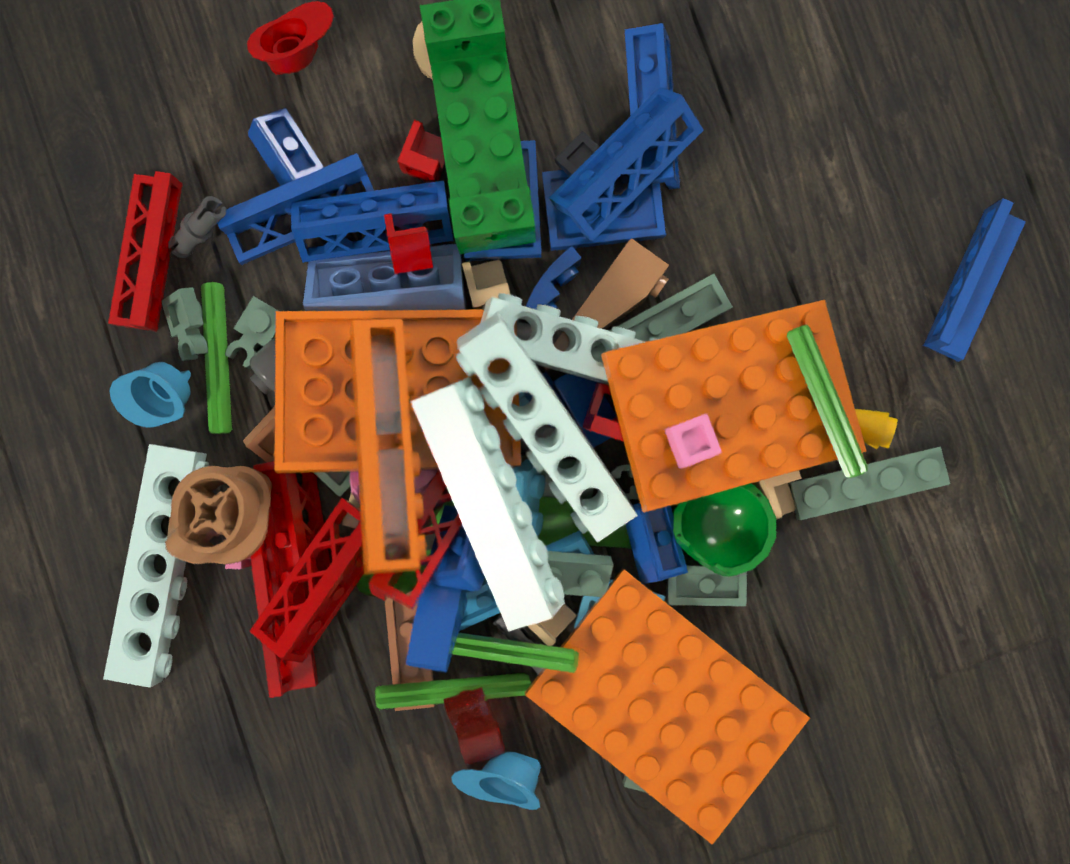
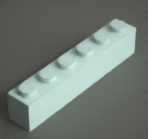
M468 377L412 401L413 408L508 631L552 619L565 603L563 600V587L560 581L553 576L550 569L547 549L544 543L537 538L532 526L530 508L525 502H522L516 488L514 470L506 463L503 457L498 432L488 421L483 409L484 400L480 390L473 385L471 378Z

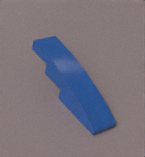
M445 505L439 524L449 522L452 513L458 512L456 507ZM447 530L440 532L442 540L446 535ZM436 537L434 538L430 555H434L438 548ZM431 580L429 581L418 600L406 658L407 666L447 672L468 603L467 590L434 585Z

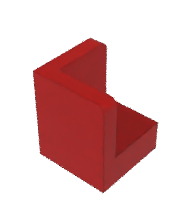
M414 120L397 160L401 172L430 183L439 181L445 167L442 138L426 132L423 123Z
M392 213L384 214L394 273L399 274L433 268L427 228L418 227L395 231Z

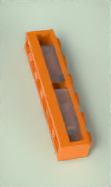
M403 319L352 320L350 346L364 574L415 571L420 568L419 560L426 559V542L424 535H418L417 518L423 517V500L421 493H415L414 477L420 476V458L418 452H412L411 436L417 435L416 412H409L408 396H414V375L412 371L406 372L405 356H411L410 332L403 331Z

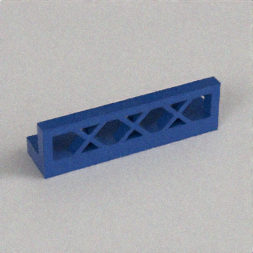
M663 23L625 29L630 116L659 87L673 92L670 39ZM676 120L671 124L669 139H677ZM649 146L643 152L641 167H649L655 161L657 146ZM678 156L650 184L665 182L669 190L680 188Z
M659 87L549 197V200L556 209L568 215L585 237L593 242L703 131V128L681 94ZM681 116L688 128L677 139H669L671 124ZM649 146H657L655 161L649 167H641L643 152ZM621 174H630L628 188L621 195H613L615 180ZM593 202H602L600 216L589 225L581 214Z
M356 153L226 209L225 216L217 224L219 229L228 236L238 262L243 265L295 242L292 232L283 235L273 231L279 216L286 213L291 215L292 202L333 197L330 194L337 191L336 196L344 195L348 186L362 181L366 192L374 191V188L362 161ZM268 221L266 228L260 226V224ZM251 228L263 232L258 247L244 252L237 234ZM270 236L276 237V239L268 242Z
M444 181L292 202L291 230L302 262L390 250L388 236L383 233L386 229L384 214L392 213L394 226L403 230L418 228L427 221L442 219V229L428 231L429 243L453 241ZM351 232H360L366 235L363 240L353 242L344 238ZM320 237L328 241L324 246L308 248L305 239Z
M1002 198L984 210L923 346L956 361L964 360L1025 225V221L1009 214L1014 204L1013 202Z

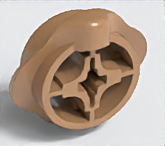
M207 466L189 473L178 484L172 497L165 548L172 556L193 564H234L249 558L260 548L267 534L272 490L271 480L260 471L245 466ZM227 483L230 486L225 492H219L218 495L213 493L214 489ZM220 534L227 538L216 546L210 543L214 536L219 537Z

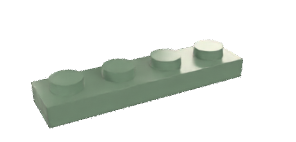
M712 274L617 327L636 332L635 339L649 342V338L661 339L690 332L727 312L733 306L715 274ZM595 341L591 346V355L594 360L601 363V354L606 352V348L601 342Z
M934 447L867 463L868 471L854 478H847L843 470H838L789 482V488L796 508V519L804 520L949 485L950 480L941 447Z

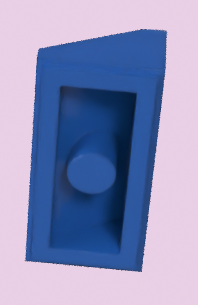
M286 108L253 119L248 135L280 186L324 168Z
M565 374L554 380L553 385L575 423L582 428L597 382ZM603 395L597 416L611 420L616 417V414ZM582 428L584 436L593 448L611 438Z
M640 503L632 505L638 516L627 522L626 528L640 582L642 584L657 582L688 573L682 548L676 542L674 536V516L671 505L648 512L642 511Z
M458 512L452 513L450 521L455 520ZM463 525L433 574L431 582L434 585L468 591H480L485 574Z

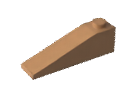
M631 238L575 316L594 319L598 321L597 328L608 329L640 306L649 294L654 298L658 296L669 280L664 276L669 265ZM564 331L554 344V347L562 352L569 346V338ZM540 366V369L544 372L550 370V368Z

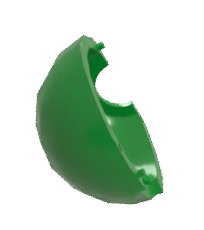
M750 483L678 503L674 511L673 532L676 542L698 563L716 574L732 577L753 570L768 557L776 539V516L768 498L755 485Z

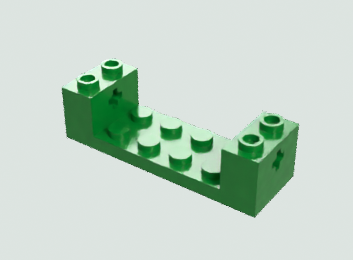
M451 0L420 5L451 198L449 199L453 231L459 254L536 243L535 220L530 188L527 186L500 0ZM463 41H470V43L462 44Z

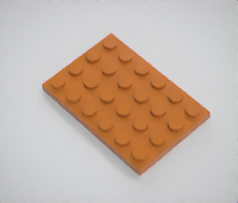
M825 300L619 348L601 354L643 512L838 460L787 338L789 331L803 325L810 327L862 453L867 452ZM707 414L722 453L687 467L679 468L665 429Z
M484 309L276 311L275 471L277 473L358 471L350 346L352 320L403 319V331L410 332L411 356H405L406 372L412 371L414 375V396H408L409 412H414L412 401L468 377L471 378L473 385L479 390L484 386L478 375L474 373L469 376L456 358V355L460 353L457 339L480 324ZM516 320V322L514 323V333H515L516 336H517V320ZM384 339L372 340V357L378 360L388 358L391 354L390 344ZM496 358L489 363L488 370L494 374H501L509 368L510 361L505 358ZM519 392L514 395L511 401L516 406H519ZM483 396V409L490 425L494 426L498 432L500 449L506 463L512 468L521 467L520 440L516 441L503 423L508 417L500 406L493 409ZM417 417V435L411 436L412 452L419 453L420 470H440Z
M623 568L610 583L607 592L602 597H599L561 646V648L573 649L579 653L577 670L572 673L543 668L525 691V695L712 845L810 719V717Z

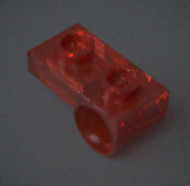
M482 687L462 691L455 696L443 699L446 714L457 734L461 753L467 766L505 753L501 729Z

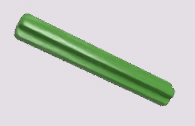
M209 282L201 286L203 334L208 346V353L205 354L209 432L212 434H227L232 431L229 365L228 357L225 355L227 349L225 292L222 284Z
M808 325L795 328L787 333V338L843 473L847 478L860 476L868 471V466L812 331Z
M458 633L452 653L454 655L572 673L577 670L579 653L573 649Z
M516 673L383 685L376 687L375 703L379 709L525 696V691L531 685L529 675Z

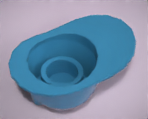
M155 362L143 369L125 374L114 380L109 390L111 401L116 410L125 419L138 426L146 428L157 427L177 421L184 416V406L190 397L191 390L188 380L191 377V372L189 370L180 372L170 364Z
M498 752L487 762L481 771L460 770L456 771L451 777L453 784L459 790L480 800L512 804L529 810H537L541 806L540 800L535 795L541 769L540 763L537 759L519 753Z

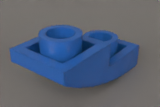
M573 246L565 251L543 274L531 293L526 307L536 309L537 305L540 304L558 309L555 303L559 301L560 293L554 285L559 283L562 287L579 274L577 268L580 266L582 258Z

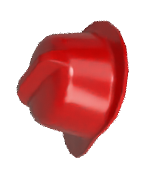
M314 1L292 9L278 19L257 28L248 39V52L253 58L266 61L276 75L292 74L305 69L314 58L318 48V40L326 34L332 25L334 18L332 8L324 2Z

